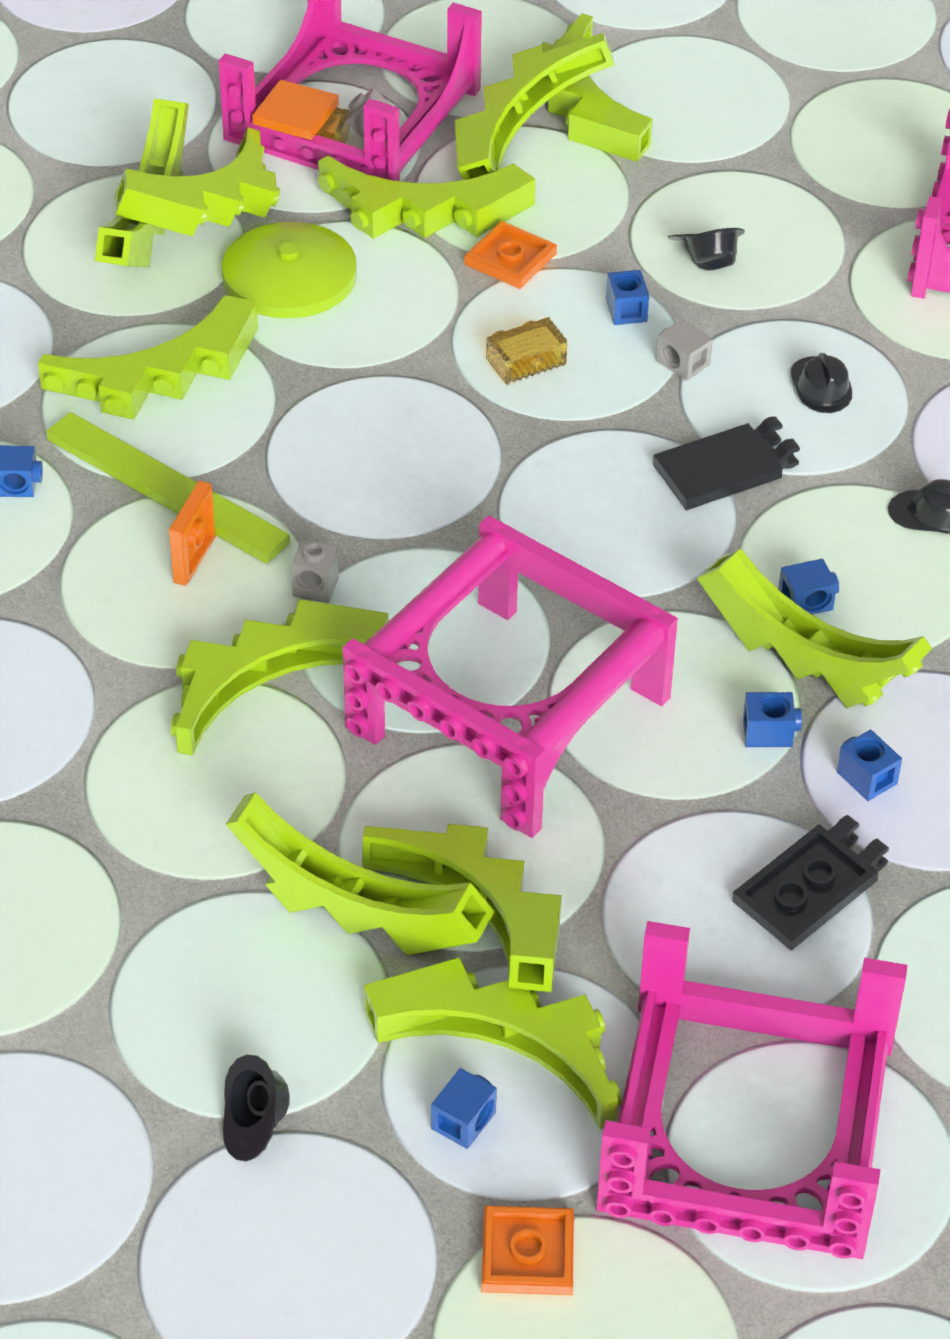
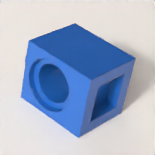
M641 269L607 273L606 301L614 325L642 323L648 320L649 293Z
M0 445V497H34L36 483H42L43 464L42 461H36L35 447Z
M821 558L781 567L778 590L802 609L813 615L833 610L835 594L839 593V581L836 573L830 572L824 559Z
M746 692L743 711L745 746L793 747L794 732L801 731L802 727L801 708H794L793 692Z
M870 729L857 737H850L842 744L839 751L837 773L867 801L898 784L902 757L874 731Z
M459 1068L431 1104V1129L468 1149L496 1114L497 1087L493 1086L485 1077L473 1075Z

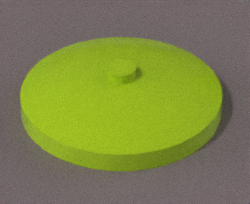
M277 222L249 230L231 243L222 259L223 284L229 296L256 301L258 314L274 318H301L327 311L338 305L350 294L357 277L356 256L349 243L330 229L305 222Z

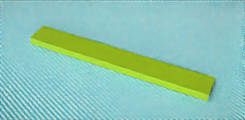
M72 412L68 413L46 431L48 441L179 514L197 484L192 479ZM212 491L216 536L265 564L270 562L290 544V534Z

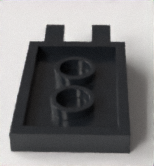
M772 416L763 420L754 430L747 423L654 454L653 466L685 510H689L782 478L783 469H790L799 464L798 459L793 453L800 451V447L792 438L781 442V437L777 434L776 430L782 429L783 425L776 416Z
M849 815L842 817L830 830H826L818 824L733 891L732 902L792 951L877 882L878 871L883 869L888 863V860L883 855L889 851V847L876 838L857 855L849 847L858 840V836L853 832L859 828V823Z

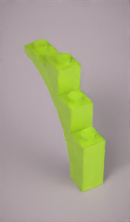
M581 13L574 23L569 24L564 35L557 39L553 45L542 42L541 45L544 50L548 51L591 37L593 16ZM589 75L567 86L548 99V112L566 117V125L569 126L568 140L636 162L639 161L651 145L653 118L632 111L610 98L595 84Z
M604 33L545 51L543 46L539 45L512 54L514 77L485 86V110L455 120L457 168L463 180L499 170L508 145L518 129L532 113L567 86L592 73L614 65V58Z
M154 98L146 144L138 171L157 175L183 176L184 171L180 170L189 109L188 103ZM117 215L110 223L99 227L94 261L150 268L154 234L165 235V229Z
M247 127L236 152V158L230 164L213 172L194 176H167L126 168L115 193V215L192 237L198 224L203 225L205 220L230 227L234 216H239L242 211L265 218L270 207L276 206L280 195V188L276 186L275 173L267 171L266 165L262 163L264 145H261L260 131Z
M326 156L318 161L319 187L342 203L344 207L350 209L351 223L372 239L401 223H404L408 228L426 238L453 222L477 238L493 229L499 222H505L535 205L536 179L514 163L493 173L466 180L446 183H411L371 176L347 167L330 156Z
M224 295L214 310L195 327L170 341L126 355L101 358H69L43 354L38 362L41 389L100 402L101 413L134 420L149 393L183 400L197 373L230 380L258 330L257 302Z
M741 548L718 558L697 577L699 583L748 651L762 646L766 650L774 647L797 680L809 675H813L815 678L823 675L846 708L861 703L866 707L876 702L883 695L881 689L897 675L902 674L905 678L917 672L923 666L921 660L932 650L924 636L907 640H877L854 635L829 625L805 611L781 593L757 569Z
M299 599L295 613L288 614L286 626L245 619L241 633L234 635L231 646L190 640L186 654H180L176 667V675L182 678L183 689L181 712L174 714L171 723V736H176L177 752L193 755L204 732L216 717L241 695L262 683L294 671L318 666L343 664V646L352 638L364 644L389 621L388 613Z
M256 792L244 795L226 823L227 827L269 873L270 878L265 885L289 913L324 906L347 934L382 927L406 956L478 942L495 912L471 882L438 885L391 878L359 867L327 851L302 835L277 815Z
M448 824L446 833L365 826L363 832L362 868L391 872L423 881L427 884L450 885L471 882L495 911L488 925L503 947L509 966V988L544 992L552 991L560 930L562 895L523 892L525 861L487 857L489 827Z
M460 957L363 985L364 1012L378 1043L410 1036L448 1035L478 1039L506 1047L538 1062L560 1078L585 1104L599 1129L604 1128L605 1120L616 1122L617 1107L622 1104V1098L615 1080L609 1081L605 1073V1060L600 1050L601 1034L605 1033V1023L600 1010L592 1008L586 994L542 1007L536 991L509 988V980L479 988L474 973L466 972Z

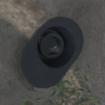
M722 228L699 234L670 235L668 239L686 241L693 262L701 269L713 271L734 264L737 254L738 237L743 235L745 230L742 228Z
M819 353L818 356L801 358L791 367V378L801 402L809 409L819 413H834L843 410L849 405L852 399L849 373L845 364L838 358L826 355L825 353Z
M936 479L919 490H908L899 493L891 499L888 505L889 516L895 523L904 528L950 534V480Z
M246 1054L235 1060L229 1067L225 1078L223 1138L228 1153L236 1160L247 1162L257 1158L266 1149L272 1137L273 1129L288 1111L290 1092L284 1078L277 1071L271 1070L266 1061L257 1055Z

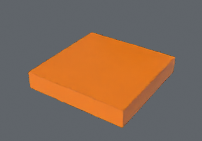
M280 79L252 115L253 124L312 140L339 105V95Z
M501 221L464 255V265L521 289L557 254V244Z
M198 481L169 529L173 581L176 584L186 586L216 538L211 483Z
M484 1205L481 1292L573 1295L574 1208Z

